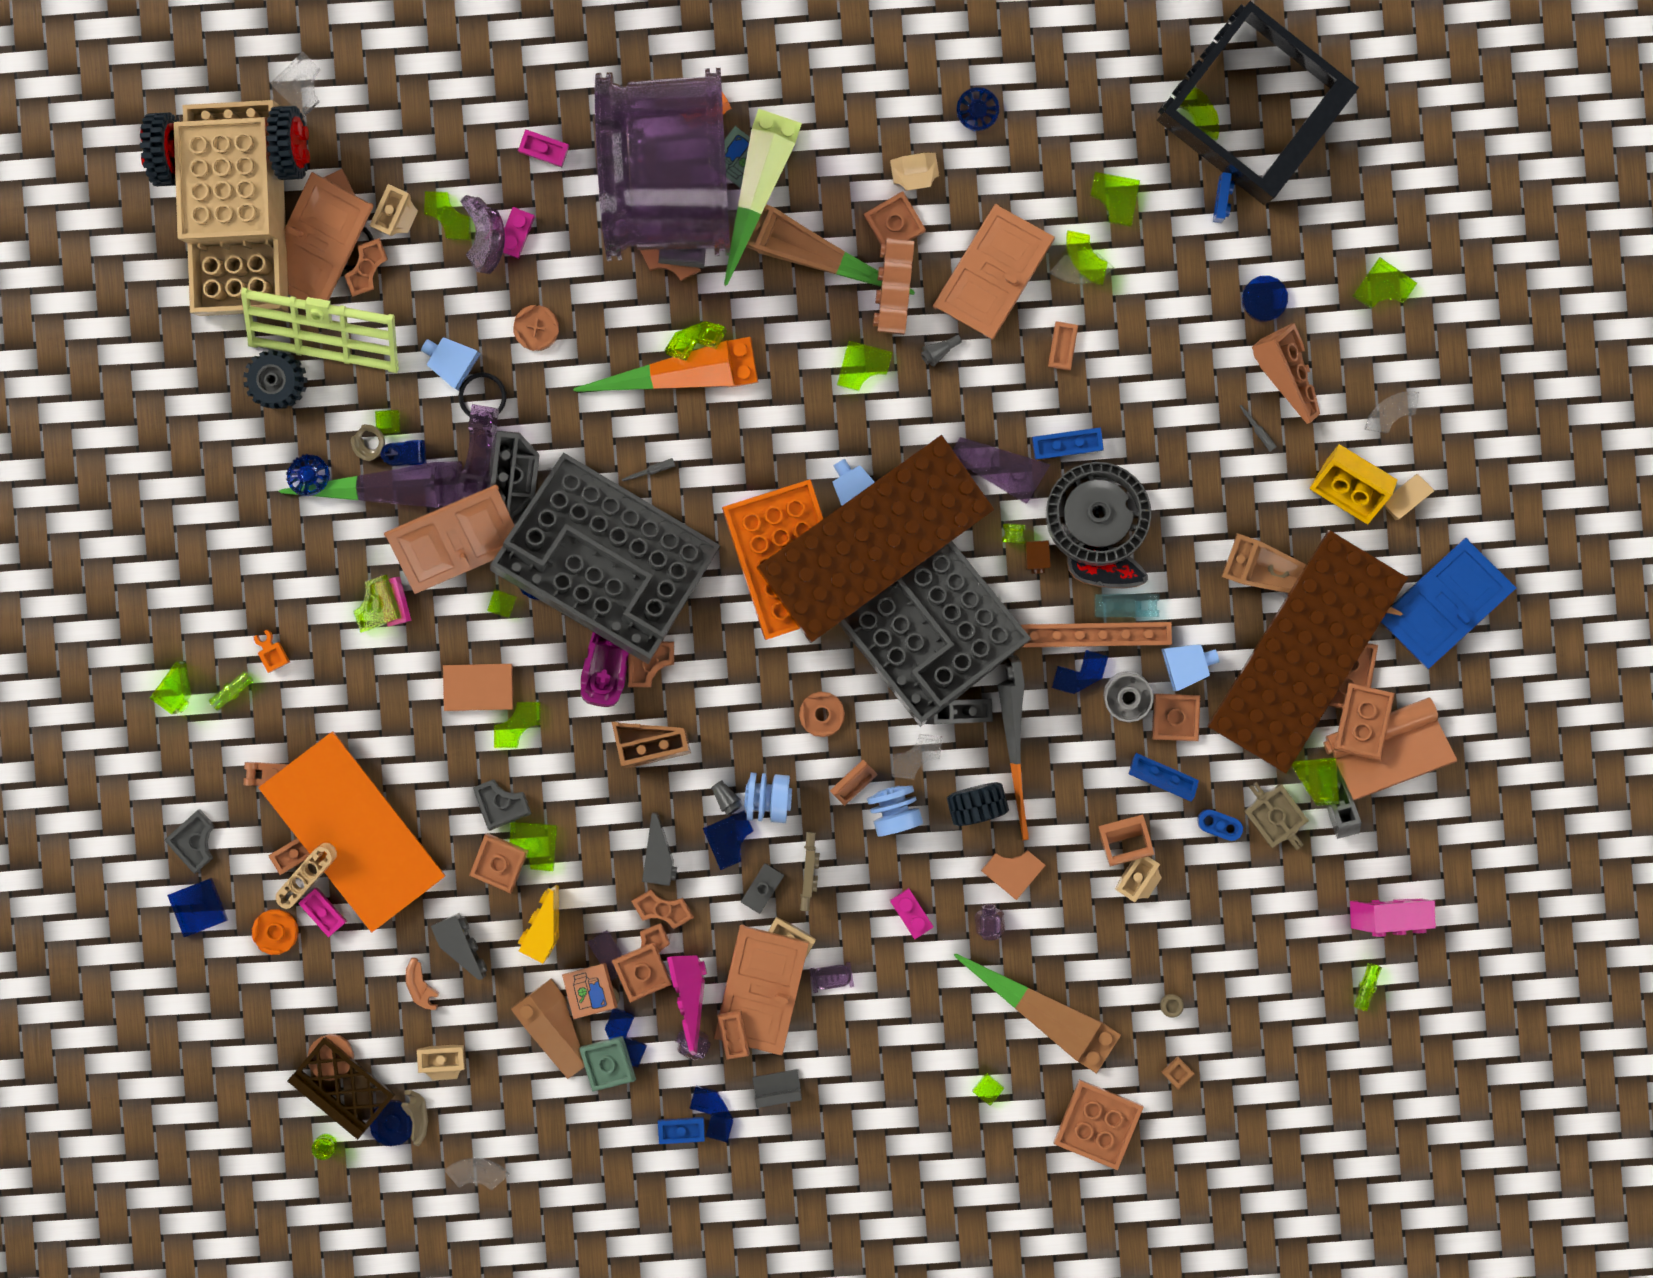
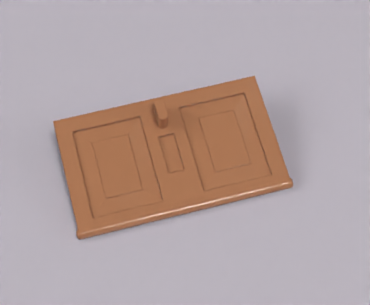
M311 172L285 227L288 294L302 300L310 297L329 301L374 205L314 172Z
M994 204L933 304V308L939 309L993 340L1055 240V237L1003 209L998 204Z
M493 485L384 532V536L387 538L414 594L494 560L502 548L503 542L515 526L500 495L498 485Z
M740 925L720 1013L741 1010L748 1047L782 1056L809 942ZM717 1022L714 1035L716 1040H722L719 1022Z

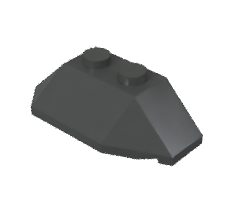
M496 431L491 448L487 488L498 485L500 495L513 519L535 496L540 455L521 433Z

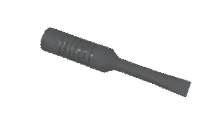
M1240 405L1243 413L1253 425L1254 432L1270 452L1277 447L1264 428L1259 426L1245 408Z
M673 458L656 463L649 466L646 470L623 478L622 481L631 480L646 474L653 475L675 467V462Z

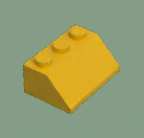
M1338 444L1325 461L1309 489L1368 525L1392 496L1398 480Z

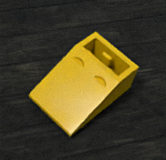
M558 885L545 890L539 901L542 904L541 908H537L528 922L532 926L523 932L518 941V944L521 945L518 950L519 952L542 964L549 958L559 939Z

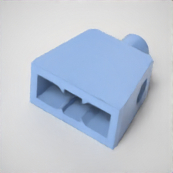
M444 337L438 345L427 339L421 348L422 352L431 357L427 366L458 391L480 356V353L475 349Z
M846 459L833 465L840 476L832 483L841 506L874 483L873 479L860 465L851 470Z
M1201 644L1161 649L1173 691H1179L1210 676L1208 666L1219 663L1216 649L1203 652Z

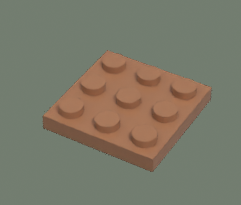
M1079 1079L1053 1143L1118 1170L1144 1106Z

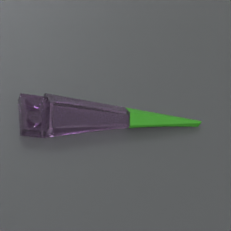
M432 462L281 489L278 492L442 508L463 499L462 462Z

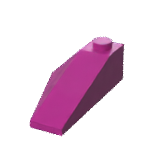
M697 955L667 957L673 987H675L676 992L680 996L677 997V1004L681 1015L684 1016L682 1024L688 1049L692 1055H695L698 1048L705 986L704 975L707 974L704 961H700Z

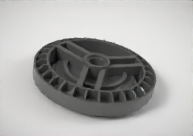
M1106 462L1085 463L1066 472L1052 488L1046 506V524L1053 542L1069 558L1090 566L1112 565L1131 556L1144 541L1151 522V504L1143 485L1129 471L1118 465ZM1094 477L1110 479L1123 486L1132 496L1137 511L1127 509L1125 503L1129 497L1123 489L1109 481L1094 480ZM1088 479L1087 482L1081 484V480ZM1075 484L1076 488L1068 496L1064 507V520L1070 532L1067 536L1059 519V503L1064 493ZM1101 510L1104 517L1096 518L1093 515V511ZM1133 518L1138 519L1137 525L1132 524ZM1128 531H1134V534L1128 541L1112 550L1092 551L1083 548L1085 545L1091 547L1111 546L1119 542ZM1072 539H1077L1080 542L1079 545L1073 542Z

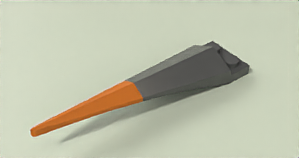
M1017 655L1008 657L1009 663H1005L1006 675L1009 679L998 684V691L1022 840H1029L1022 792L1020 748L1025 683L1021 661Z

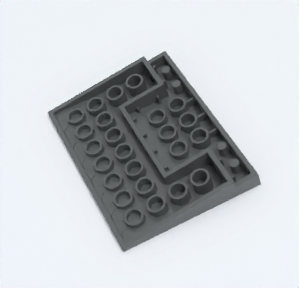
M563 452L503 542L502 548L490 565V571L649 664L719 550L720 545Z
M952 541L838 623L920 727L1031 640L1030 636Z

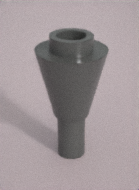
M956 335L947 341L923 346L921 357L927 365L930 364L934 367L950 349L962 343L959 335Z

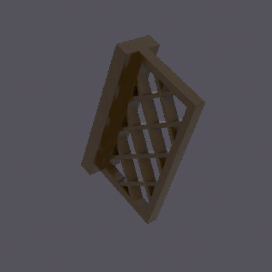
M326 1036L287 1080L288 1083L357 1140L396 1095ZM324 1044L332 1050L333 1059H320V1049ZM346 1061L350 1065V1073L338 1074L337 1062ZM333 1062L334 1075L322 1076L321 1063ZM308 1064H317L318 1076L310 1077L303 1070ZM355 1076H364L367 1079L368 1088L356 1089ZM351 1077L352 1089L340 1090L339 1078ZM335 1078L336 1091H326L323 1088V1079ZM381 1090L388 1097L383 1103H373L372 1091ZM368 1091L369 1104L357 1105L356 1093ZM352 1093L353 1105H343L340 1094ZM374 1107H379L374 1113ZM370 1108L371 1118L366 1123L358 1117V1109Z

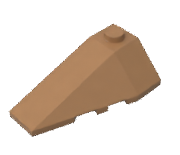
M551 978L516 1003L511 1010L564 1076L569 1079L585 1066L579 1050L581 1046L576 1036L565 996Z

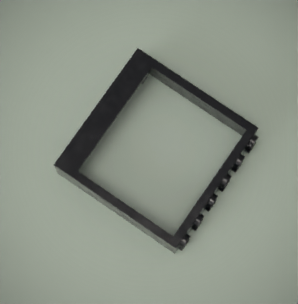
M1249 1L1245 6L1241 4L1227 20L1230 24L1227 22L1216 34L1214 40L1217 42L1212 41L1200 55V58L1203 60H1198L1187 72L1188 80L1184 78L1171 93L1175 97L1172 98L1170 96L1158 110V113L1161 115L1157 121L1221 172L1232 173L1231 180L1265 205L1277 196L1359 87L1253 2ZM1244 21L1330 88L1262 177L1176 111Z

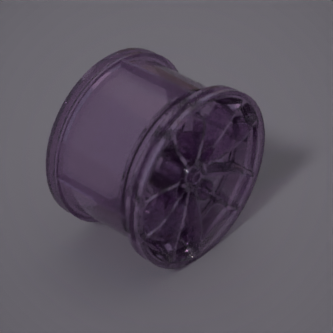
M705 68V76L628 81L627 86H620L614 83L612 72H607L606 77H603L602 73H596V152L602 231L607 261H613L614 256H617L618 261L624 260V250L631 246H637V250L714 249L715 256H720V251H725V255L730 256L721 68H716V73H710V68Z

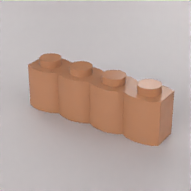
M887 238L885 244L881 243L880 257L884 258L883 267L878 269L877 280L882 282L881 290H876L875 303L879 304V313H874L873 326L877 327V332L905 334L914 241Z

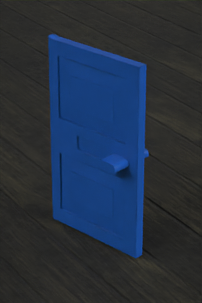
M1464 538L1390 606L1402 612L1403 615L1386 613L1380 623L1429 669L1505 600L1516 587L1469 542L1468 538Z

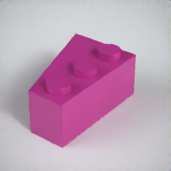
M1423 898L1393 899V901L1384 902L1372 900V903L1350 901L1351 928L1372 932V936L1375 937L1386 936V932H1392L1393 935H1406L1408 930H1412V933H1426V929L1436 928L1435 901Z

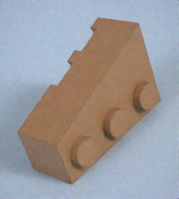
M612 722L621 767L624 769L691 754L687 732L684 728Z

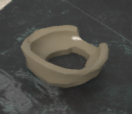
M364 424L351 437V446L356 456L363 460L371 461L382 454L385 448V439L379 428ZM365 431L372 432L378 437L379 445L376 449H369L362 439Z

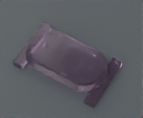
M846 962V966L834 965L818 968L816 971L814 967L810 968L813 993H818V989H832L844 987L848 984L850 987H854L850 962Z

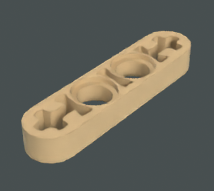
M322 843L314 849L276 894V902L280 907L288 909L295 905L337 857V851L333 845ZM325 851L327 853L326 858L321 861L319 858ZM308 864H313L316 867V874L309 871ZM296 878H300L304 882V888H300L296 884ZM290 891L293 892V894L287 900V893H289Z

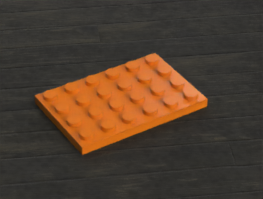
M811 479L722 507L765 640L800 629L756 567L823 520Z

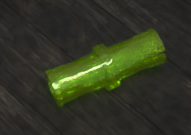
M243 671L231 683L227 682L223 685L224 688L210 698L209 703L213 705L220 700L213 707L219 711L232 698L236 699L239 696L238 693L254 682L252 677L249 676L245 681H242L249 675L246 671Z
M1367 963L1362 982L1360 981L1358 985L1360 988L1355 1000V1008L1368 1011L1373 993L1377 991L1376 984L1382 967Z

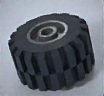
M268 350V352L263 351L259 353L260 356H254L251 359L253 363L247 364L246 368L249 371L248 373L244 372L243 377L247 378V382H243L244 387L249 388L247 391L248 396L253 397L252 400L255 403L261 404L260 406L285 409L287 406L295 405V401H300L303 397L300 394L306 391V387H303V384L307 383V378L303 376L306 370L300 367L302 363L294 359L293 355Z
M998 782L963 789L947 797L953 825L966 826L1003 816L1009 811L1003 785Z

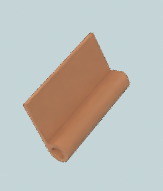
M1430 697L1391 711L1380 761L1334 750L1338 732L1326 736V741L1323 742L1326 753L1332 755L1353 801L1457 762V758L1438 722L1437 709Z

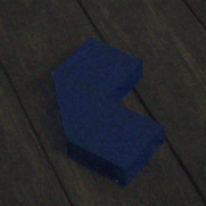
M1085 650L1080 672L1057 666L1051 688L1075 694L1097 682L1103 677L1108 656Z
M615 1008L611 1012L605 1031L609 1039L623 1036L631 1064L638 1067L647 1045L627 1037L635 1015Z
M696 1085L689 1109L711 1114L706 1137L728 1143L734 1118L718 1091Z

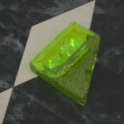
M1336 758L1293 762L1292 768L1316 806L1340 804Z

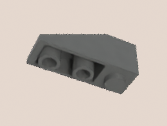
M457 913L431 926L438 945L443 951L478 980L486 976L485 972L488 971L483 958L479 959L476 952L478 945L475 939L469 936L467 931L469 924L464 916L461 917L460 913Z

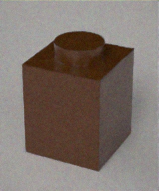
M1049 540L1024 542L1026 570H1031L1032 574L1045 573V569L1051 568Z

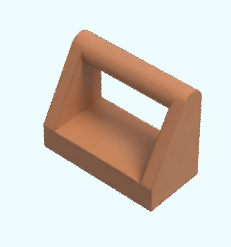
M1143 815L1098 826L1100 840L1110 867L1154 855ZM1140 835L1143 836L1146 848L1112 856L1109 847L1110 843Z

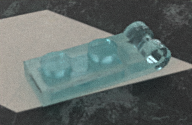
M1095 594V617H1160L1159 610H1157L1159 594ZM1141 601H1148V610H1141Z

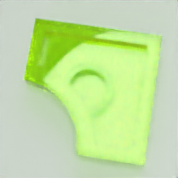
M1099 172L1094 173L1090 196L1099 199L1105 205L1108 212V223L1131 227L1140 180Z
M1379 257L1352 296L1370 309L1385 299H1394L1404 303L1417 285V282Z
M848 341L837 386L859 391L862 384L869 377L887 375L893 352Z
M382 575L364 582L366 590L364 601L359 608L353 611L360 633L400 619L401 615L388 576Z
M511 822L509 842L528 850L527 858L529 859L530 870L554 871L557 825Z

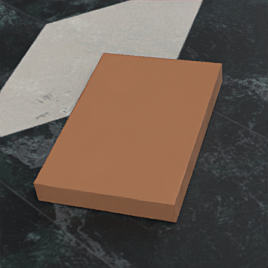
M1367 643L1329 704L1330 707L1343 709L1349 683L1371 688L1378 645Z
M512 664L443 665L444 711L514 709Z
M1349 683L1334 750L1380 761L1395 693Z

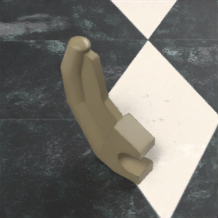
M405 1090V1095L410 1097V1102L402 1103L401 1107L411 1117L413 1122L411 1137L413 1145L420 1146L426 1136L428 1127L426 1101L419 1093Z

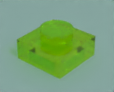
M985 1073L972 1089V1092L991 1106L1005 1088L988 1073Z

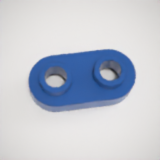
M1211 809L1203 810L1198 815V826L1207 833L1229 841L1237 840L1243 833L1241 822L1233 817ZM1210 816L1212 818V823L1210 825H1206L1205 819L1206 817ZM1232 824L1234 826V830L1231 833H1228L1226 831V827Z

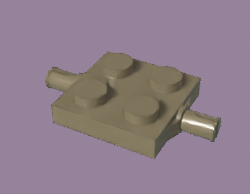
M1257 782L1251 785L1249 788L1257 799L1244 810V813L1268 845L1273 848L1280 842L1289 840L1295 850L1302 847L1304 844L1297 837L1296 833L1309 820L1283 785L1279 784L1271 791L1265 793Z
M806 832L803 894H800L801 911H810V897H812V892H817L818 876L813 874L814 869H819L820 853H815V832Z

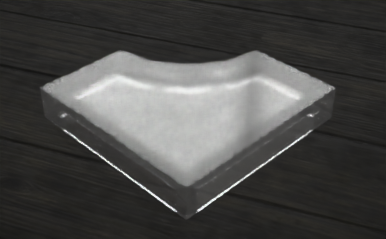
M304 52L295 58L270 83L292 106H297L300 109L303 117L320 102L314 90L315 77L319 73L320 68Z

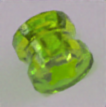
M1003 524V529L1005 530V535L1002 537L1003 543L1025 544L1023 532L1026 530V525Z
M324 1133L316 1138L312 1145V1153L317 1159L326 1160L333 1155L337 1148V1141L334 1136Z

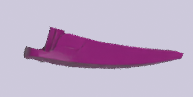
M594 632L591 636L588 656L585 658L581 674L580 694L587 704L611 707L619 701L625 685L628 652Z

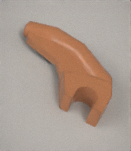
M411 958L406 968V986L413 1002L425 1009L436 1010L438 1004H431L429 998L438 997L439 992L423 980L421 962H418L417 958Z

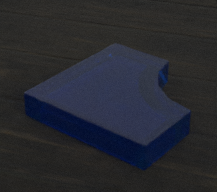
M745 810L703 828L720 870L742 861L740 854L741 844L745 837L754 831L750 821L747 820Z

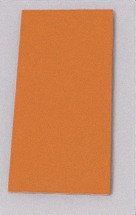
M334 731L258 787L309 854L322 843H330L335 847L337 857L324 873L371 933L446 876ZM324 851V854L319 859L321 861L325 859L327 853Z

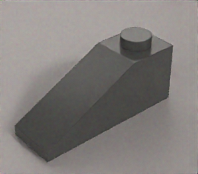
M992 699L954 700L925 724L993 722Z
M1336 763L1317 767L1329 817L1337 839L1359 834L1362 822Z
M653 812L651 815L642 882L670 886L671 880H676L677 867H674V859L658 812Z

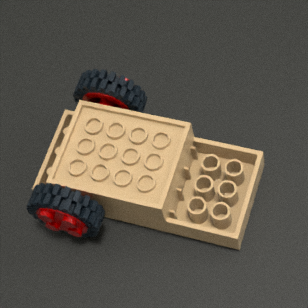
M274 100L182 105L183 122L175 120V115H172L170 112L146 114L142 120L143 124H141L140 131L142 142L140 143V148H143L141 162L143 167L147 168L145 173L153 186H176L178 239L186 242L188 245L190 313L197 316L244 314L241 298L243 287L252 291L288 297L284 180L303 179L306 176L305 171L308 170L307 164L310 162V154L307 149V145H309V130L305 126V121L302 120L303 115L300 113V109L297 106H280ZM250 300L251 306L289 312L288 306Z

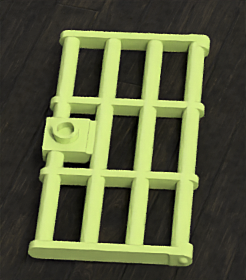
M242 288L241 298L249 347L268 348L296 353V355L300 356L307 355L344 362V364L351 363L384 369L392 373L398 372L395 316L393 314L385 315L346 308L343 305L335 306L331 305L330 301L307 297L306 300H302L293 296L285 297ZM250 300L288 306L291 313L251 306ZM298 308L306 310V316L299 315ZM332 315L340 316V322L332 321ZM252 316L291 322L293 329L253 322ZM347 317L387 324L388 331L349 324ZM300 324L341 331L342 337L300 330ZM255 331L294 338L295 344L255 337ZM349 333L389 340V346L349 339ZM302 340L343 347V353L303 346ZM350 348L389 355L390 361L352 355Z

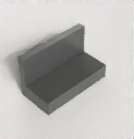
M797 1069L752 1077L756 1108L802 1100Z

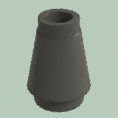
M723 780L711 787L721 811L725 812L727 816L742 807L741 799Z

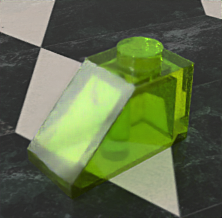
M184 661L175 662L150 697L152 701L170 714L184 712L190 703L188 699L191 697L187 664Z

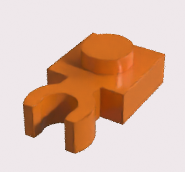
M265 630L267 639L263 642L258 635H255L254 641L257 645L262 646L263 650L259 651L258 655L267 672L271 673L290 663L281 643L273 644L272 632Z

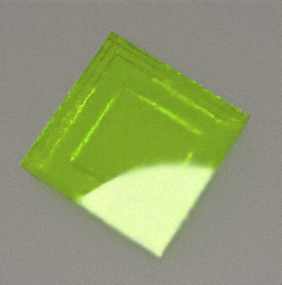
M399 410L375 411L376 427L383 434L401 433Z
M494 589L487 611L510 618L517 596Z

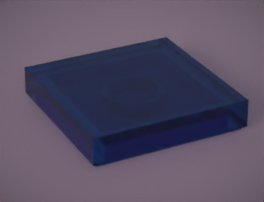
M212 878L167 895L183 937L228 921Z

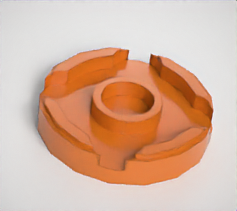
M270 909L262 913L254 921L252 927L254 943L262 952L270 955H280L290 950L299 936L298 924L295 918L289 912L282 909Z

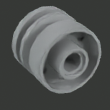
M1130 671L1120 672L1111 677L1105 685L1103 694L1106 708L1111 715L1125 722L1139 721L1145 717L1152 708L1154 699L1152 688L1146 679L1138 673ZM1125 692H1133L1134 698L1131 701L1122 700Z

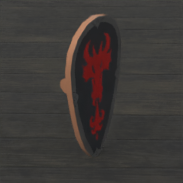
M1085 545L1083 547L1085 549H1089L1092 551H1107L1114 549V547L1112 546L1091 547ZM1068 557L1067 564L1070 573L1076 580L1084 584L1107 588H1132L1143 585L1148 580L1145 570L1131 557L1106 566H1090Z

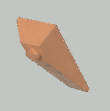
M1292 323L1260 339L1252 346L1260 368L1306 424H1308L1320 414L1314 387L1308 382V372H1310L1309 365H1304L1301 353L1305 351L1304 344L1295 323Z

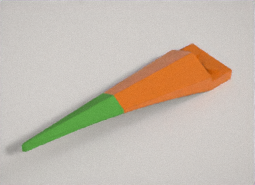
M751 337L716 343L585 384L573 390L585 392L738 387L759 382Z

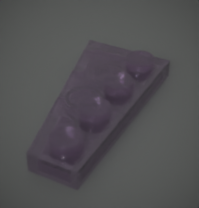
M962 437L959 438L953 448L954 453L965 468L1025 504L1030 500L1050 464Z

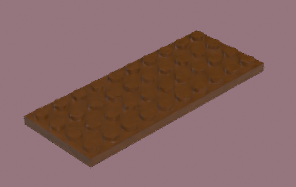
M940 435L756 568L805 637L812 643L987 516L994 508L943 435Z
M1328 530L1207 726L1287 774L1408 577Z

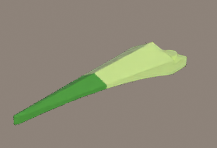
M759 108L750 134L724 281L725 286L728 285L793 151L802 124Z

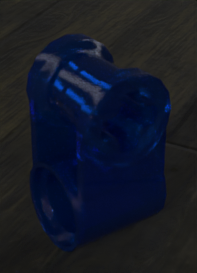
M410 440L386 444L381 450V457L384 462L391 466L427 464L425 440ZM391 450L398 453V455L394 456V460L388 457V454L392 452Z

